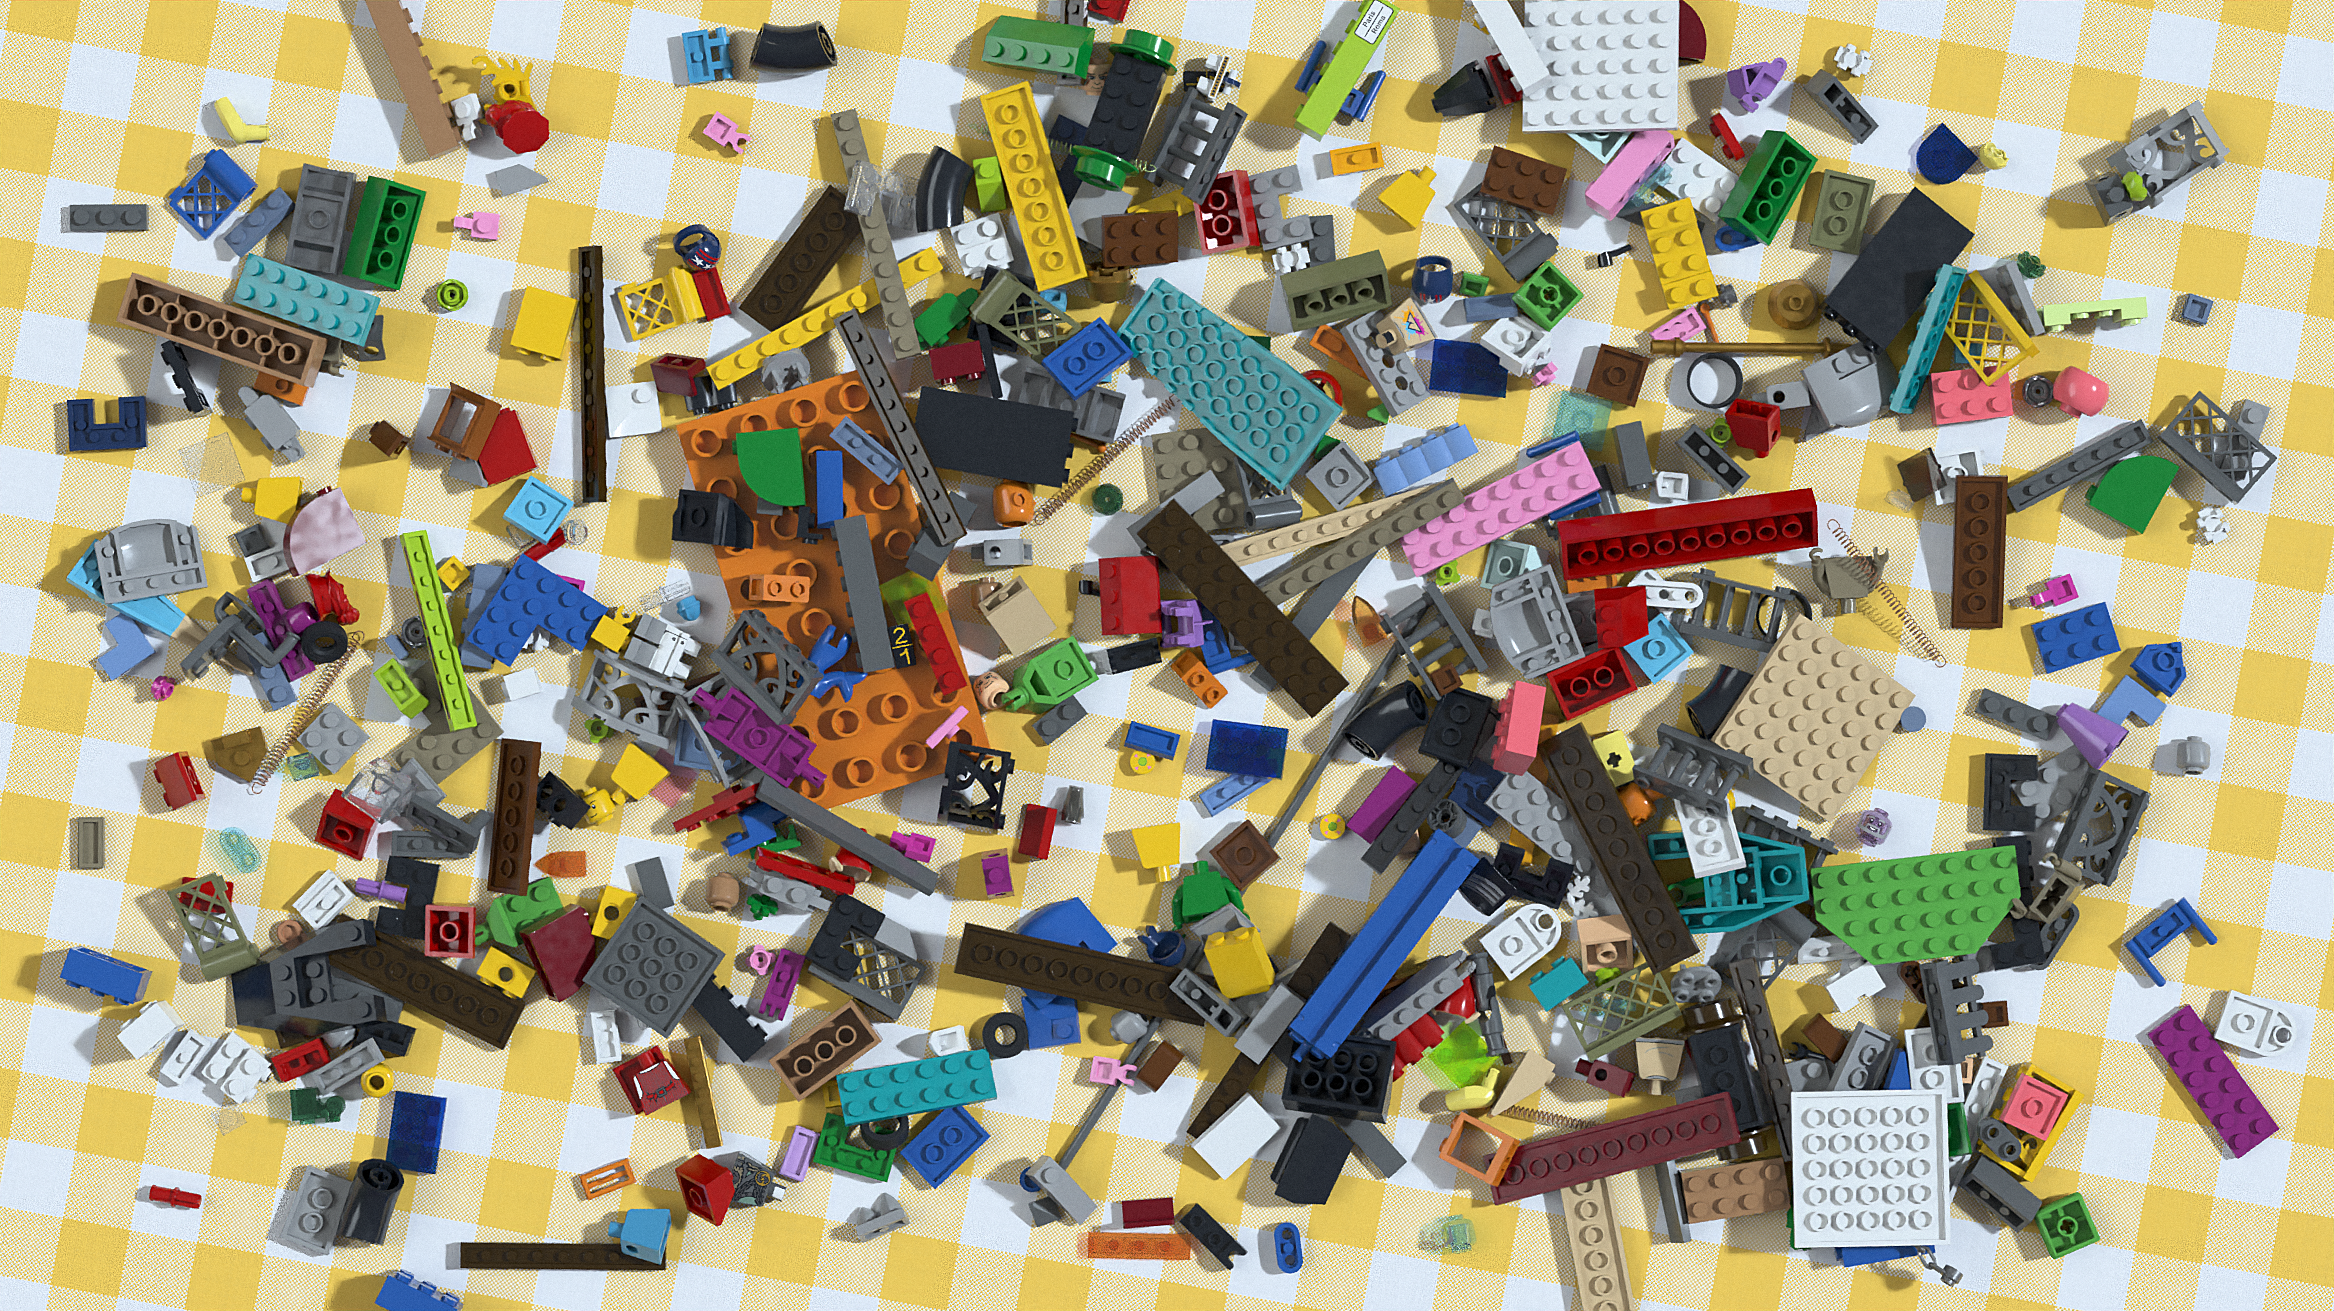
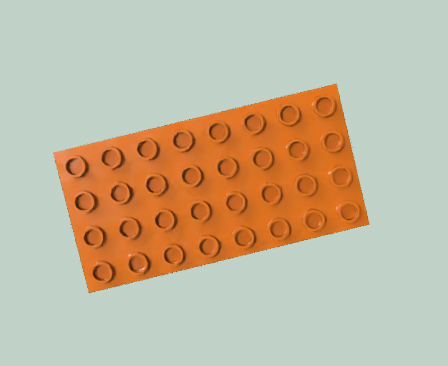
M857 370L676 425L695 490L723 493L727 497H732L754 524L753 549L713 545L736 622L743 610L757 609L763 612L767 617L766 620L772 626L779 628L790 643L799 647L801 654L806 659L828 625L831 624L837 627L832 640L829 642L835 648H837L845 632L851 635L850 628L855 627L853 617L848 618L845 602H850L848 592H843L840 577L845 576L843 566L838 567L835 552L840 551L838 541L833 542L830 528L817 529L816 451H842L843 518L866 515L887 626L908 624L917 664L897 669L895 663V667L867 672L868 675L862 682L853 685V694L847 703H845L838 686L830 688L820 699L810 694L796 713V718L792 723L788 724L817 744L808 758L810 760L808 763L828 775L819 789L800 775L799 777L795 776L788 788L825 809L943 774L945 772L950 741L991 749L938 574L931 582L905 567L910 558L906 553L912 542L918 543L915 539L923 527L905 468L889 486L829 436L847 416L902 462ZM788 428L799 429L806 498L805 507H811V513H815L814 529L809 528V533L823 534L824 540H818L817 545L802 543V538L797 537L799 507H784L783 516L757 514L758 495L744 480L739 467L738 455H733L732 440L736 439V433ZM750 574L809 577V602L749 600ZM926 590L968 685L947 695L942 693L903 600ZM750 625L745 630V639L748 645H752L748 638L750 632H752L755 638L758 636V632ZM852 640L846 655L826 669L824 673L834 671L864 672L863 668H858L855 653L860 652L858 642L853 643ZM754 653L759 663L757 677L760 680L769 677L779 679L775 653ZM795 670L794 675L797 679L800 673ZM790 681V686L798 688L796 687L797 681ZM770 683L768 688L773 692V686L778 687V685ZM788 692L786 705L789 704L795 694ZM960 706H964L969 713L957 724L960 729L950 739L945 736L932 749L926 743V740ZM960 750V752L976 762L979 756L978 753ZM985 755L983 761L994 758V756Z

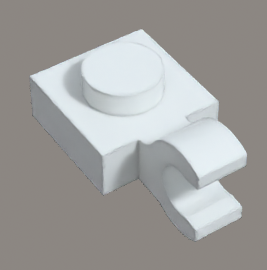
M469 94L451 101L457 125L464 126V139L466 141L472 139L475 141L483 138V132L478 120L484 117L477 94Z

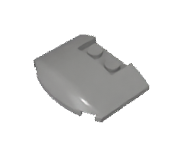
M1858 342L1800 371L1828 427H1835L1836 424L1845 426V428L1862 426L1878 419L1890 410L1891 403H1889V398L1895 388L1897 389L1900 379L1886 349L1880 355L1872 354L1863 348L1862 342Z
M172 519L140 520L120 526L110 531L100 542L98 540L94 543L105 605L180 592L184 593L208 587L197 527L194 525L189 527Z
M1550 563L1492 586L1490 620L1496 641L1509 663L1524 673L1523 676L1529 680L1585 657Z

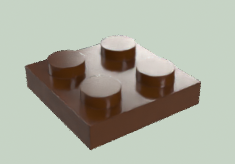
M1601 343L1586 393L1635 408L1650 358Z
M1249 819L1244 821L1209 851L1242 892L1281 860L1280 856Z

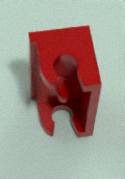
M1501 53L1485 57L1484 62L1501 105L1504 108L1523 100V91H1516L1510 80L1513 74L1510 69L1504 70L1498 59Z
M323 1037L271 1058L281 1081L284 1080V1082L319 1069L332 1061Z

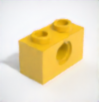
M608 884L606 889L601 888L597 898V903H600L598 913L593 912L589 923L590 927L593 928L591 934L610 940L633 908L638 893ZM608 906H615L619 910V916L616 920L607 918L605 910Z
M493 945L490 947L476 974L482 976L480 981L491 987H494L496 984L504 988L502 993L516 999L517 996L520 998L525 996L537 971L535 967ZM503 967H509L512 970L513 977L510 981H505L501 978L500 971Z

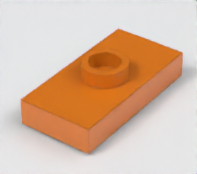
M259 371L253 387L303 406L309 387Z
M1616 574L1565 580L1566 593L1571 594L1594 589L1618 587Z

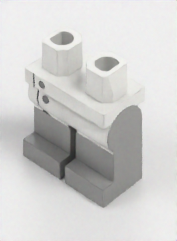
M643 613L634 634L656 643L658 646L655 647L633 637L623 658L673 679L678 677L688 680L693 667L681 661L685 653L698 658L703 646L693 640L691 635Z

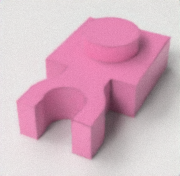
M718 111L703 131L705 135L723 147H726L728 142L731 143L734 150L741 155L744 150L738 147V141L745 139L750 143L752 140L747 134L737 133L736 130L739 126Z
M1551 361L1530 380L1536 387L1541 383L1545 387L1556 378L1553 373L1558 368Z
M1094 1056L1089 1081L1116 1086L1117 1080H1120L1126 1085L1134 1086L1132 1079H1126V1073L1128 1071L1136 1072L1137 1067L1129 1064L1120 1067L1121 1061L1118 1059Z

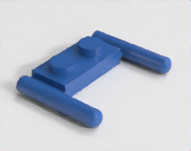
M1322 40L1317 42L1294 87L1297 91L1305 93V95L1313 83L1318 85L1322 78L1319 75L1320 71H1316L1315 68L1327 47L1326 42ZM1382 70L1376 72L1365 95L1363 92L1353 88L1339 112L1353 117L1359 122H1363L1386 77V73Z
M1574 430L1527 449L1526 455L1528 458H1534L1554 449L1557 452L1580 441L1579 434ZM1598 490L1548 514V518L1554 521L1600 503L1601 497Z
M1201 602L1202 620H1213V623L1203 625L1204 645H1200L1208 670L1212 675L1257 661L1250 653L1231 658L1220 621Z
M2185 897L2179 899L2124 944L2158 987H2163L2166 984V980L2149 958L2191 924L2196 927L2209 945H2215L2218 941L2217 937Z

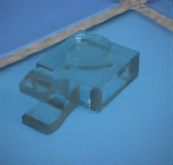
M1595 996L1594 1002H1600L1601 1008L1606 1009L1610 998L1604 999ZM1613 999L1610 1010L1624 1015L1628 1000ZM1631 1002L1627 1016H1629L1630 1011H1636L1635 1002ZM1600 1010L1591 1011L1593 1016H1601L1605 1013Z

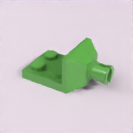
M1071 636L1014 670L1013 690L1003 694L1001 701L1004 705L1010 700H1014L1013 703L1005 707L1010 713L1024 706L1027 710L1042 714L1096 682L1099 678L1075 637Z
M551 876L529 885L527 896L507 894L495 899L487 913V920L475 926V934L484 932L482 935L475 937L476 946L491 939L512 947L519 946L524 943L520 936V931L563 908L564 906Z

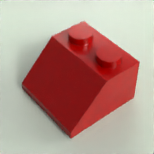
M1645 585L1594 589L1598 648L1624 647L1649 635Z
M187 751L176 752L154 763L156 769L153 770L155 778L159 784H163L166 791L163 793L164 800L168 807H172L173 811L206 799Z
M335 788L323 808L314 841L362 861L377 828L382 808Z
M436 902L427 904L425 910V956L474 959L476 907L462 903Z
M698 1153L677 1167L675 1172L687 1210L719 1227L722 1225L735 1192L732 1182L733 1175L727 1167H722L712 1159H708Z

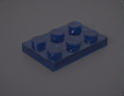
M1435 339L1433 343L1429 390L1505 398L1508 369L1499 364V356L1480 345V343Z
M1213 719L1205 769L1211 772L1282 781L1289 729Z
M396 1090L385 1161L392 1163L398 1169L437 1174L448 1097Z

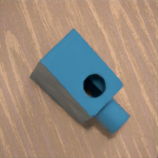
M630 1209L627 1212L625 1223L610 1222L608 1236L620 1238L621 1249L624 1254L661 1264L672 1224L670 1209Z

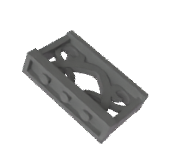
M757 609L743 610L740 618L719 648L714 650L709 658L777 725L790 724L796 718V713L818 682L823 679L824 675L818 671L819 668L814 662L807 660L801 654L799 647L790 643L784 637V633L779 628L772 626L766 620L767 617L763 612ZM749 625L758 632L756 638L752 632L749 633L748 638L752 645H748L745 639V630ZM739 640L742 648L733 653L731 650ZM754 653H775L779 679L769 677L760 680L757 677L759 663ZM751 661V669L745 665L746 662L749 663ZM795 670L804 677V683L799 688L790 686V681L800 680L795 677ZM770 683L778 685V687L773 686V692L768 688ZM788 692L795 694L789 704L786 705Z
M2089 767L2052 852L2058 858H2062L2070 863L2073 856H2084L2083 868L2079 867L2082 876L2110 887L2118 876V869L2122 859L2128 853L2129 843L2133 835L2138 831L2140 818L2148 808L2151 793L2111 776L2106 772ZM2106 781L2119 787L2111 795L2103 788ZM2128 792L2131 795V799L2125 810L2123 805L2128 800L2122 799L2117 803L2115 800L2122 793ZM2098 802V807L2102 806V808L2094 812L2093 810ZM2108 811L2112 821L2113 834L2105 840L2093 844V834L2087 826L2089 819L2101 817ZM2083 833L2086 834L2087 843L2086 840L2080 842ZM2092 855L2094 863L2098 866L2099 860L2104 858L2099 872H2094L2090 867V857ZM2050 856V858H2049L2048 861L2051 862L2052 859H2053V856Z

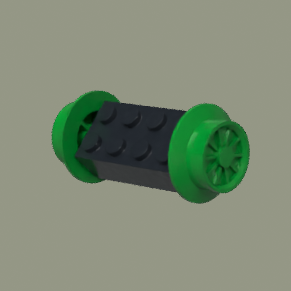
M1136 29L1126 30L1122 43L1109 46L1110 53L1115 57L1082 145H1076L1071 148L1072 154L1078 159L1073 174L1090 185L1113 192L1122 191L1126 178L1139 175V170L1134 164L1167 76H1174L1177 73L1176 67L1170 62L1174 46L1156 35Z

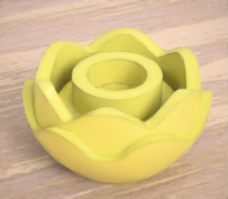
M1987 142L1980 147L1979 158L1985 166L1992 170H1999L2007 166L2009 158H2006L2004 150L1997 149L1994 143Z

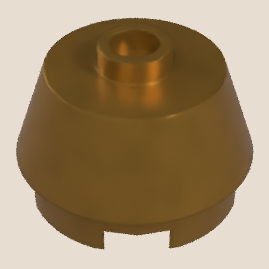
M1102 261L1086 265L1088 278L1083 279L1090 299L1110 304L1126 298L1133 279L1130 266L1103 267Z
M1788 279L1780 282L1772 289L1768 298V311L1771 318L1777 325L1788 330H1798L1808 326L1815 319L1818 312L1819 301L1815 290L1808 283L1799 279Z

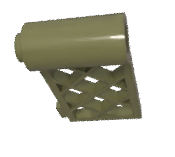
M1003 268L998 271L970 307L972 319L979 324H990L1031 352L1033 354L1031 359L1040 365L1042 360L1047 357V355L1041 352L1040 343L1054 341L1056 350L1074 337L1082 328L1080 323L1032 291L1013 274ZM1024 292L1031 298V305L1017 307L1016 299ZM1047 308L1051 311V319L1037 321L1035 310ZM1032 310L1034 322L1019 324L1018 312ZM1014 313L1016 325L1004 326L999 323L1003 315ZM1067 322L1072 326L1068 334L1057 335L1056 324ZM1039 326H1053L1054 336L1039 338ZM1035 328L1036 339L1024 340L1021 338L1020 329Z
M215 872L172 888L167 892L200 960L201 970L208 982H213L256 965L258 958H260L258 946L247 940L224 892L228 887L222 875L217 876ZM212 882L215 888L213 897L199 892L203 883ZM184 891L194 895L190 906L180 903L176 894ZM197 897L211 902L207 913L193 908ZM214 903L224 907L226 911L224 920L210 914ZM191 913L205 918L201 929L190 924L188 919ZM208 919L222 925L218 936L204 930ZM224 927L234 929L238 938L232 941L222 938L221 935ZM202 935L215 940L212 949L203 951L199 943Z

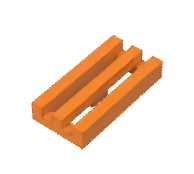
M628 1158L579 1176L588 1200L637 1182ZM623 1165L625 1167L623 1171L587 1183L586 1179ZM625 1175L629 1177L628 1180L594 1193L590 1191V1188Z

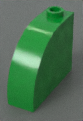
M788 428L736 433V439L732 440L733 455H738L740 471L747 485L758 496L769 503L783 507H805L806 498L799 429Z
M2136 456L2122 460L2105 471L2095 486L2091 485L2084 497L2087 499L2085 506L2135 534L2141 535L2144 533L2180 467L2156 456Z

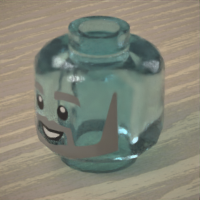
M1462 1214L1448 1217V1222L1441 1226L1444 1247L1447 1250H1451L1452 1254L1471 1251L1472 1246L1477 1242L1473 1221L1463 1219Z

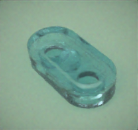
M228 827L221 832L219 837L220 845L237 869L243 873L256 871L262 862L261 854L246 833L239 827ZM233 834L238 837L236 844L230 842V836ZM247 855H250L253 858V863L251 865L245 863V857Z

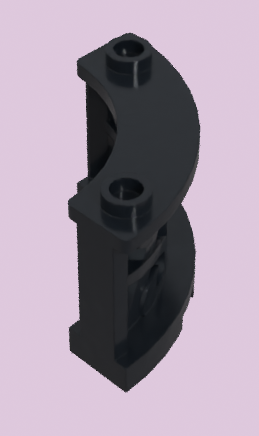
M950 741L944 777L948 779V785H942L937 824L947 826L948 821L979 826L993 829L992 834L995 835L998 834V829L1003 830L1006 815L1001 813L1008 774L1013 775L1016 760L1011 759V752ZM960 750L978 753L979 756L976 762L960 752ZM985 755L1001 758V768L996 772L991 769L994 760L989 761L984 770L981 767V763ZM958 775H964L966 780L959 779ZM976 778L986 790L989 798L978 805L971 806L970 801L963 794L956 791L967 789ZM1001 781L998 793L994 784ZM997 804L996 811L991 809Z

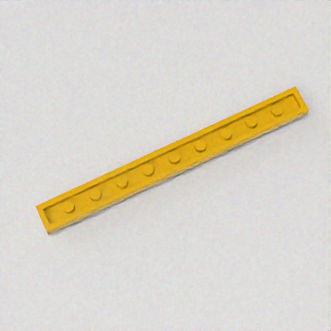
M932 247L898 264L904 290L944 269ZM874 277L706 367L717 390L720 391L762 368V363L766 357L774 356L793 348L798 349L835 329L836 326L833 320L851 309L857 308L860 314L881 304Z

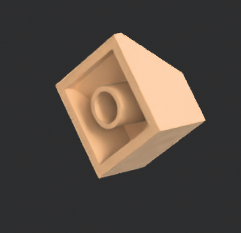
M1622 914L1576 920L1579 953L1584 976L1596 975V970L1600 968L1618 967L1621 972L1634 968L1632 933Z

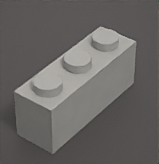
M1283 982L1278 987L1274 984L1265 995L1268 1001L1263 1007L1259 1004L1249 1016L1253 1019L1248 1027L1242 1025L1234 1036L1237 1039L1234 1046L1258 1065L1306 1002V999Z

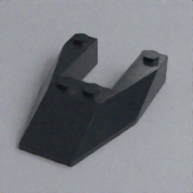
M358 919L298 935L258 958L256 965L231 974L237 1025L319 1036L387 1023L384 997L369 995L335 1002L329 956L377 947L374 922Z

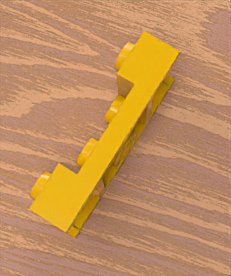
M1688 196L1668 204L1640 211L1668 309H1676L1719 296L1690 197Z

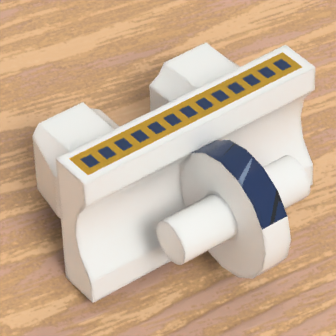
M1209 54L1204 68L1215 71L1217 74L1214 81L1201 76L1196 87L1197 91L1208 96L1207 100L1215 102L1222 83L1225 84L1222 91L1225 95L1229 96L1232 88L1240 89L1241 83L1235 80L1238 71L1231 69L1229 76H1225L1232 56L1224 54L1222 57Z

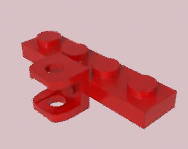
M759 783L737 792V790L742 789L740 784L711 796L713 804L672 823L676 832L686 828L689 833L702 827L700 822L706 820L708 824L719 818L723 820L739 813L746 807H749L750 803L759 800L755 797Z

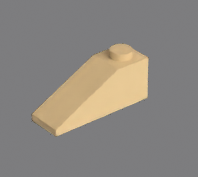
M1531 1049L1525 1051L1488 1112L1487 1117L1491 1119L1539 1090L1544 1085L1548 1087L1555 1076V1073L1552 1071L1556 1065Z

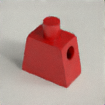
M1736 398L1725 412V418L1736 444L1742 448L1753 449L1756 458L1767 457L1769 451L1781 435L1779 406Z

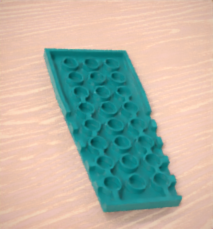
M1161 277L1153 281L1116 333L1133 352V358H1137L1152 376L1155 375L1170 393L1182 401L1181 404L1189 411H1192L1210 432L1281 491L1287 487L1344 410L1284 360Z

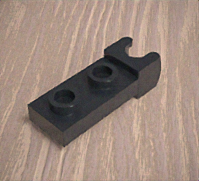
M1198 1203L1179 1221L1230 1271L1233 1269L1234 1264L1229 1259V1254L1232 1251H1236L1242 1256L1248 1253Z

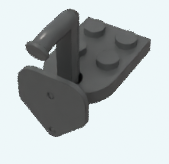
M226 591L214 607V614L218 625L180 663L184 675L191 682L196 678L201 679L209 671L208 666L214 660L219 661L226 654V648L235 640L261 665L266 668H273L292 650L301 638L292 632H287L286 639L273 653L270 652L246 630L252 623L263 632L266 629L264 622L243 601ZM233 603L240 612L229 615L224 610Z

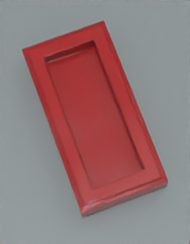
M715 266L705 272H692L691 275L707 322L732 314L717 267Z

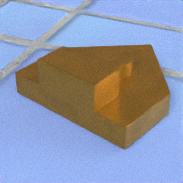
M261 726L211 741L218 766L250 783L253 781L259 766L269 751Z

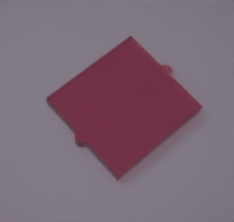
M660 748L654 759L668 769L671 774L651 793L673 808L683 793L688 792L687 788L697 773L689 767L673 765L674 757Z

